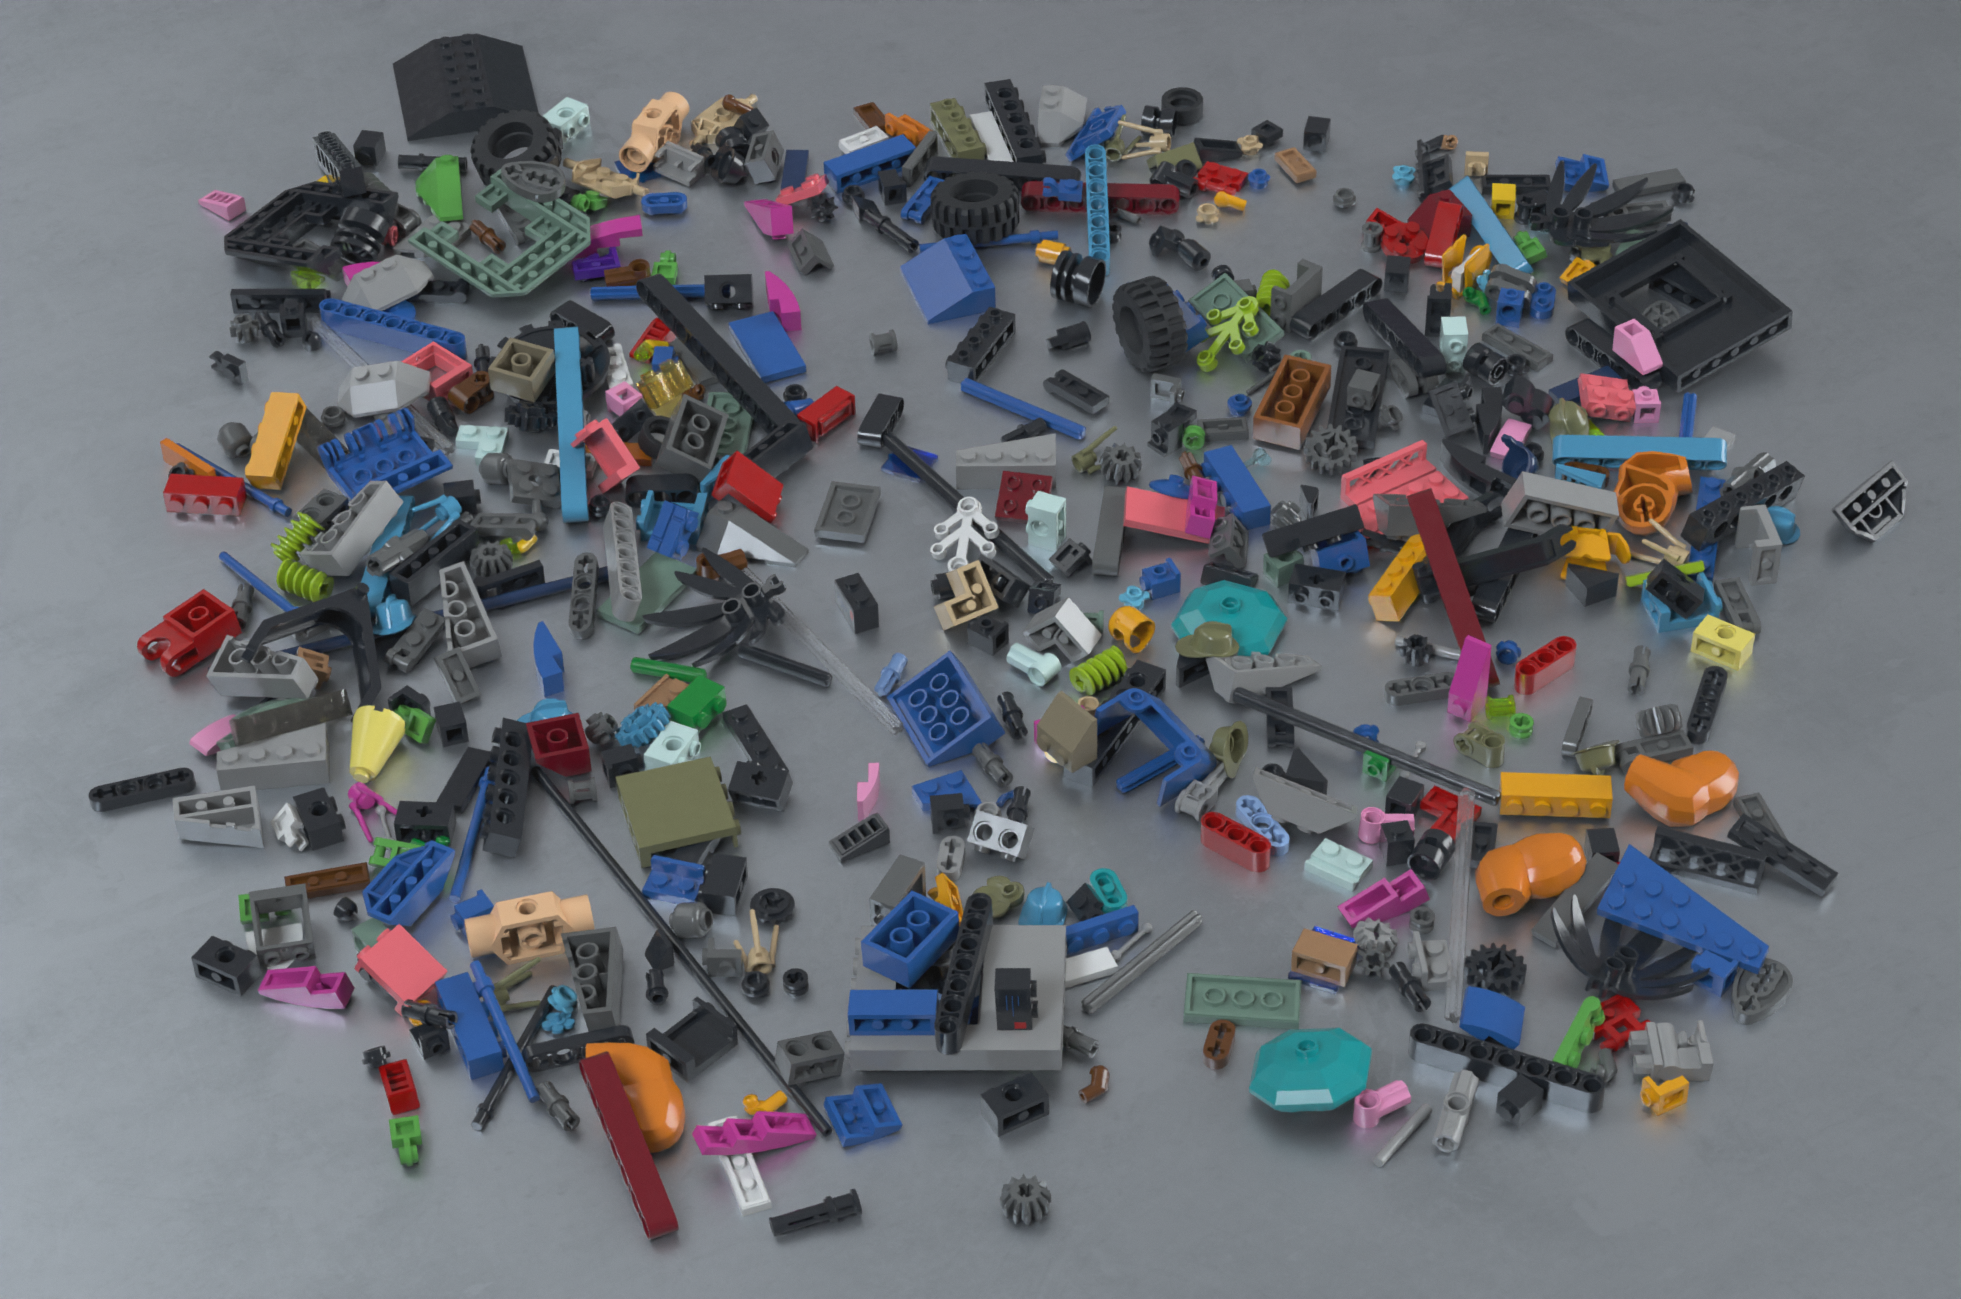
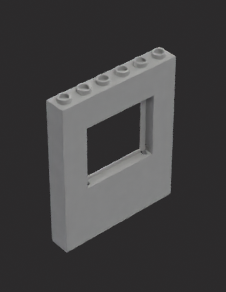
M1066 925L992 926L981 970L977 1025H967L960 1051L952 1055L940 1053L936 1048L935 1035L850 1036L847 1020V1037H850V1041H845L844 1053L845 1059H850L851 1071L1062 1070L1067 957ZM861 926V935L859 938H855V954L858 955V958H853V975H856V978H851V990H901V984L863 966L861 941L876 926ZM956 941L932 966H950ZM995 968H1031V980H1037V998H1033V1000H1038L1039 1008L1038 1018H1033L1032 1030H997L994 992Z

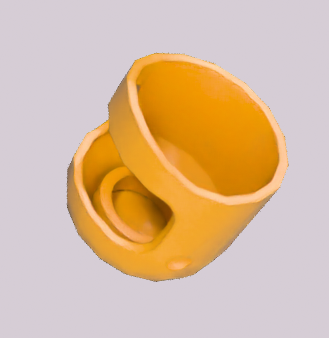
M1123 606L1111 615L1108 629L1114 639L1120 641L1124 639L1126 648L1133 653H1139L1152 639L1155 632V623L1135 607ZM1131 635L1140 639L1138 646H1130Z

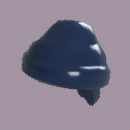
M1503 434L1501 440L1509 450L1502 462V472L1518 479L1522 471L1535 474L1539 469L1535 454L1526 448L1522 442L1515 440L1512 436Z

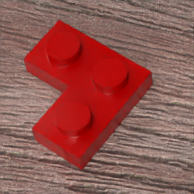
M1435 785L1420 801L1421 810L1439 818L1430 829H1439L1446 832L1454 840L1455 845L1469 830L1470 821H1476L1482 813L1481 806Z

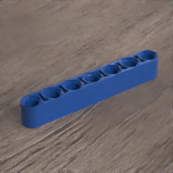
M334 298L325 299L319 304L322 326L327 330L412 353L419 351L434 341L464 361L468 357L465 335L461 332Z

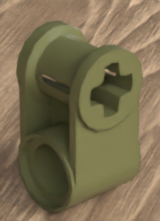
M1473 721L1468 725L1464 733H1458L1453 739L1455 748L1461 754L1469 756L1485 767L1497 768L1504 763V736L1485 727L1480 722Z

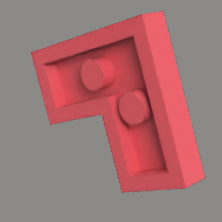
M816 173L806 177V181L801 183V187L794 189L793 186H789L780 190V194L775 199L776 202L788 205L821 194L829 183L827 175L819 176Z

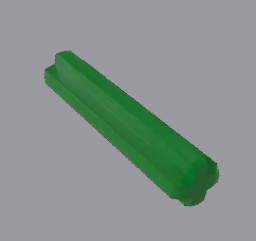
M639 657L632 658L630 665L631 671L635 673L658 677L668 674L670 679L676 678L686 682H693L699 675L707 677L706 670L702 668Z

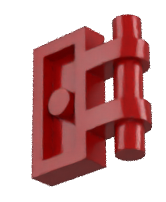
M1207 161L1198 172V178H1193L1198 180L1197 187L1201 191L1206 192L1209 190L1216 193L1223 191L1235 196L1236 192H1240L1248 182L1249 173Z
M1617 994L1601 1002L1605 1020L1601 1025L1595 1026L1592 1039L1596 1040L1604 1036L1607 1040L1600 1043V1049L1609 1048L1613 1051H1618L1624 1048L1625 1043L1628 1042L1631 1031L1645 1030L1646 1022H1650V1020L1647 1019L1640 1023L1637 1019L1640 1018L1641 1009L1630 998ZM1622 1026L1627 1028V1030L1621 1033L1616 1030Z

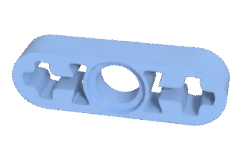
M1245 795L1238 798L1236 802V816L1241 823L1269 839L1271 842V856L1285 855L1289 850L1290 838L1288 833L1277 821L1271 818L1272 815L1267 813L1265 806L1257 797ZM1266 823L1269 827L1264 829L1258 828L1256 824Z

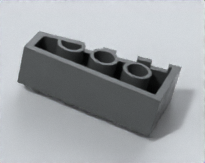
M617 927L561 933L588 1031L619 1025L623 947Z

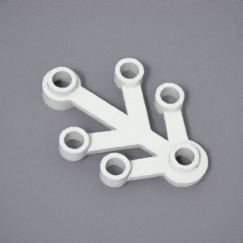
M974 497L962 498L958 503L957 513L934 527L936 538L942 540L939 543L933 544L930 548L932 557L935 560L945 558L947 555L946 550L958 542L956 556L948 562L949 572L968 564L967 554L970 540L980 549L981 554L989 558H993L996 555L994 543L987 541L972 528L974 520L983 528L986 538L994 539L1000 533L997 523L990 521L981 513V503ZM962 521L961 527L950 534V529Z

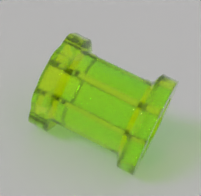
M1508 695L1507 698L1494 699L1486 696V718L1488 720L1501 716H1509L1511 718V716L1516 714L1514 696Z

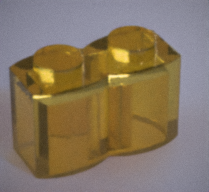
M672 358L667 359L659 364L660 368L657 371L650 370L640 376L641 380L636 383V386L650 410L663 406L694 386L681 360L673 361Z

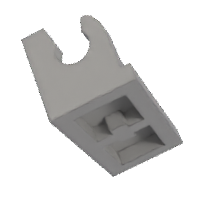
M667 141L655 153V157H661V159L653 165V171L688 187L704 176V156L670 141Z

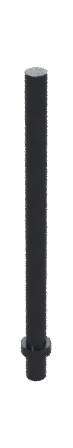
M549 986L518 1040L517 1046L520 1052L529 1046L552 1006L548 1002V997L553 994L551 992L553 987L557 986ZM510 1057L484 1102L480 1103L476 1108V1116L471 1123L472 1128L475 1130H481L486 1120L491 1119L494 1114L493 1108L515 1071Z

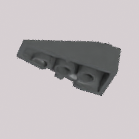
M1373 494L1378 530L1385 534L1388 539L1400 540L1402 536L1419 534L1406 495ZM1446 498L1444 503H1440V500L1436 499L1444 525L1485 513L1487 507L1479 501Z
M725 499L718 501L707 513L696 544V550L702 552L703 547L717 555L742 549L747 562H749L750 558L764 560L765 564L795 568L809 553L808 548L750 510Z

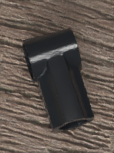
M1162 161L1149 179L1150 184H1170L1176 186L1179 189L1180 195L1188 199L1194 196L1198 186L1197 179L1179 172L1173 164L1167 161Z

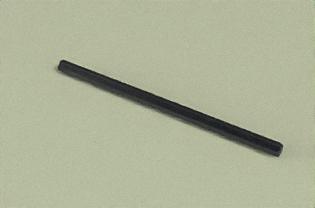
M892 432L884 434L882 436V443L957 510L958 503L964 496ZM973 520V525L984 534L983 528ZM999 529L1000 533L996 538L989 539L1035 581L1054 583V577L1002 530Z
M1237 687L1233 692L1234 702L1360 753L1364 754L1368 750L1386 757L1390 760V765L1489 805L1496 806L1500 801L1501 792L1245 688Z

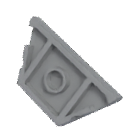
M432 214L393 248V254L402 255L405 252L414 253L416 258L429 257L409 244L408 239L423 227L430 230L440 223L437 217ZM464 219L443 221L459 232V239L452 243L453 246L458 247L471 235L469 225Z

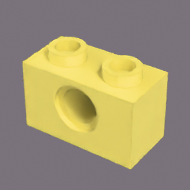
M1707 614L1693 632L1691 652L1739 671L1752 654L1755 633Z

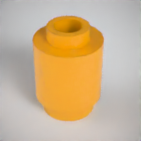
M1044 239L1042 243H1038L1035 256L1038 257L1040 263L1054 265L1062 251L1072 252L1071 247H1067L1064 243Z

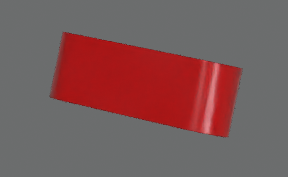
M1439 201L1425 252V266L1442 269V255L1450 246H1453L1458 236L1463 216V205Z
M1559 636L1520 660L1515 668V691L1522 695H1531L1571 670L1575 663L1576 641L1568 636Z
M1208 812L1202 816L1201 843L1205 847L1252 872H1264L1270 867L1271 842L1269 839L1221 813Z

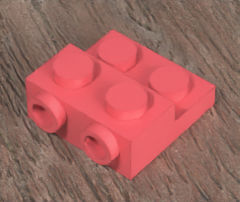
M1580 374L1578 386L1581 406L1586 409L1588 416L1630 422L1636 410L1634 393L1629 390L1627 380Z

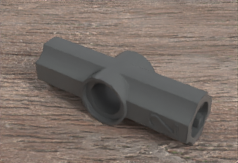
M1767 452L1758 454L1744 467H1735L1731 478L1723 483V487L1719 489L1720 495L1723 496L1776 467L1775 458L1771 457Z
M413 529L400 538L397 535L393 536L381 549L367 557L365 560L366 570L370 575L380 577L395 567L397 568L429 543L428 534L423 529Z

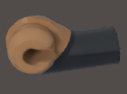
M1439 135L1425 142L1424 145L1429 153L1436 149L1450 151L1456 148L1458 139L1455 135Z

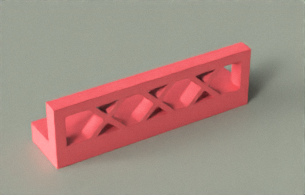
M1424 440L1418 441L1343 474L1340 498L1348 506L1354 504L1359 506L1372 500L1373 494H1386L1435 472L1437 468L1426 459L1427 443ZM1415 452H1418V457L1409 460ZM1399 460L1393 468L1389 469L1395 461ZM1379 469L1373 477H1370L1374 470ZM1358 478L1355 484L1350 486V481Z

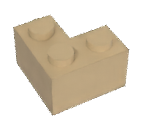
M979 560L946 573L955 598L934 606L943 631L999 608Z

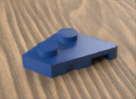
M962 770L912 786V795L922 811H930L931 795L962 793L964 804L974 807V812L978 805L982 803Z

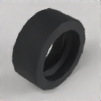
M1188 87L1170 89L1162 96L1161 111L1164 108L1177 109V125L1193 124L1203 116V96L1200 92ZM1176 105H1188V106H1191V107L1179 108V107H1175V106H1176Z
M652 416L647 418L638 435L640 449L647 456L657 460L662 442L655 439L651 433L665 436L670 421L669 417Z

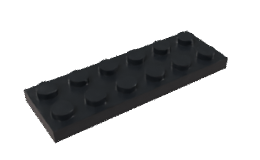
M1341 345L1328 425L1332 424L1333 429H1337L1341 425L1343 432L1349 429L1350 437H1356V444H1358L1359 448L1375 449L1380 417L1379 407L1382 405L1390 350ZM1357 369L1381 374L1379 395L1370 411L1347 405L1348 384Z

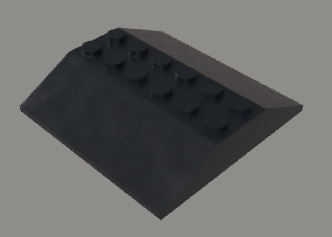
M477 33L441 37L440 39H433L393 63L407 141L477 132L482 125L485 126L489 119H495L498 117V114H506L510 110L521 112V109L529 110L530 113L533 111L539 114L522 45Z

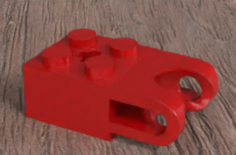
M202 589L162 616L163 622L139 638L137 650L147 660L153 661L161 657L162 670L171 677H177L218 650L227 635L235 638L242 631L234 609L205 589ZM152 642H157L155 645L150 647V649H148L149 645Z

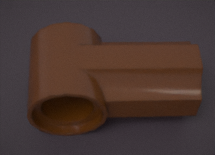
M636 259L630 262L629 266L604 270L606 287L636 286L638 280L651 276L649 262L645 259Z
M742 549L718 555L741 571L748 569V563ZM700 554L696 558V574L719 581L720 576L711 567L704 554Z

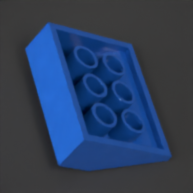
M967 234L944 238L900 266V271L928 324L984 313L989 307L996 308L995 286Z
M951 650L887 696V699L928 767L970 754L978 743L982 746V742L989 746L1006 733L967 669Z

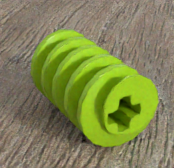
M1275 269L1268 270L1263 274L1256 294L1259 307L1269 317L1271 312V289L1274 286L1283 289L1290 287L1289 280L1280 271Z
M297 512L300 521L291 519L290 522L293 529L285 527L283 530L287 536H277L280 545L275 543L270 545L274 551L273 553L281 561L287 558L299 561L300 558L297 551L302 552L304 550L303 544L312 546L313 542L310 536L316 537L319 534L317 528L325 529L308 514Z
M287 558L281 563L277 572L276 582L278 587L283 591L296 594V596L305 600L316 602L328 598L332 594L334 588L333 577H327L325 572H319L308 565H302L300 562H294L293 559Z
M1113 645L1110 649L1095 655L1094 658H1090L1077 667L1070 669L1069 677L1071 684L1077 691H1084L1087 695L1091 696L1095 694V690L1100 691L1104 686L1111 685L1112 681L1116 682L1120 677H1124L1128 668L1122 651Z

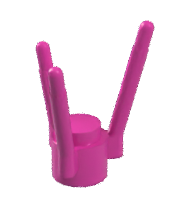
M357 782L350 787L348 791V798L351 801L349 808L354 812L367 840L371 843L373 842V837L360 809H369L374 803H377L378 805L385 806L386 810L396 815L397 810L362 782Z

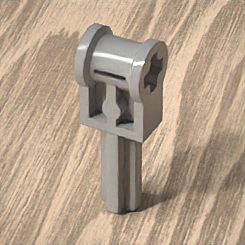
M1218 764L1215 770L1203 782L1194 779L1186 789L1182 790L1175 803V812L1179 814L1184 812L1194 816L1196 821L1201 822L1202 816L1208 813L1217 802L1218 788L1228 777L1224 764Z

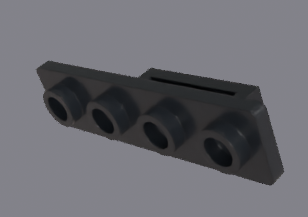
M1422 139L1418 140L1417 150H1415L1418 160L1415 166L1419 175L1416 177L1419 186L1417 196L1419 201L1423 203L1429 195L1448 190L1453 186L1452 160L1449 154L1430 160V154Z
M1354 504L1262 534L1268 556L1272 558L1303 548L1304 552L1319 548L1317 543L1326 541L1327 545L1341 541L1342 535L1364 528L1358 506Z

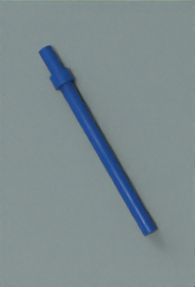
M1032 230L1029 233L1009 235L1006 238L1002 237L1000 241H991L989 244L984 245L980 243L973 245V247L979 248L1029 242L1031 245L1038 244L1044 239L1058 240V230L1045 232ZM937 242L919 244L920 253Z
M479 960L473 961L470 964V968L476 979L475 987L478 994L483 996L529 1102L535 1103L540 1100V1095L494 994V984L491 978L486 976Z

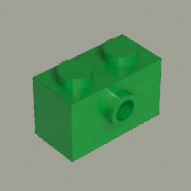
M699 675L667 705L668 713L671 716L669 721L697 729L699 733L718 714L725 710L727 706L725 687Z

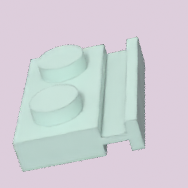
M1325 838L1311 854V858L1305 861L1304 870L1353 892L1356 884H1359L1373 868V859Z

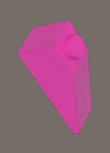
M768 199L744 201V206L763 234L772 236V239H784L786 234H794L792 206Z
M1469 635L1465 638L1449 690L1448 713L1471 722L1485 706L1492 645Z

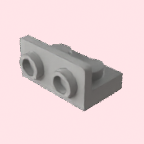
M1413 931L1412 942H1408L1407 945L1409 959H1414L1412 973L1421 982V989L1423 991L1455 989L1456 981L1446 939L1421 941L1419 931Z

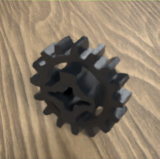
M521 401L516 406L509 405V407L505 408L504 422H508V425H515L516 428L519 427V430L523 432H543L546 430V427L553 428V426H557L558 413L553 408L547 409L543 407L541 402Z
M1491 943L1490 948H1486L1482 944L1479 951L1472 949L1470 956H1466L1464 976L1467 977V985L1474 984V987L1487 989L1499 994L1504 992L1505 995L1510 996L1511 989L1518 992L1520 984L1525 983L1527 964H1523V956H1516V949L1507 951L1505 944L1501 948H1496L1495 943Z

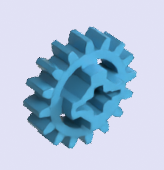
M654 702L651 706L649 704L640 706L623 719L620 723L621 727L616 730L615 737L621 746L632 744L636 748L645 746L653 738L658 737L661 731L665 730L664 725L670 722L668 719L671 716L662 703L657 704V702Z

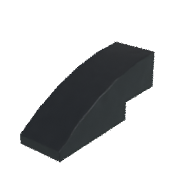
M1501 387L1482 388L1481 402L1476 404L1475 416L1477 421L1475 422V427L1483 454L1490 452L1500 431L1503 408L1501 403L1503 396Z

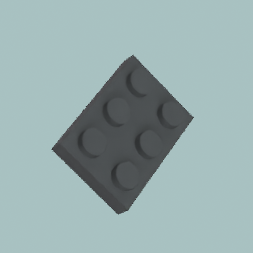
M832 481L814 529L815 537L864 543L881 495V488Z

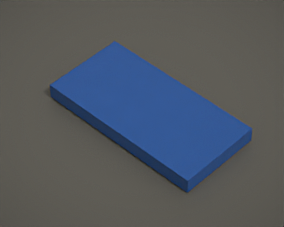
M773 311L728 323L729 330L753 371L764 383L806 372V364Z

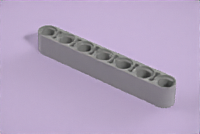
M613 502L610 505L603 525L612 613L621 621L631 622L636 616L642 599L633 513L631 507L627 504Z

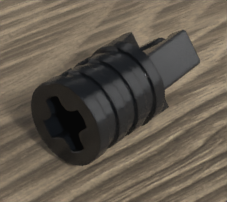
M1081 321L1079 324L1057 329V336L1045 339L1048 348L1061 345L1062 350L1084 342H1090L1091 333L1087 323Z
M440 396L431 399L427 404V410L435 426L442 433L454 437L459 428L447 399Z

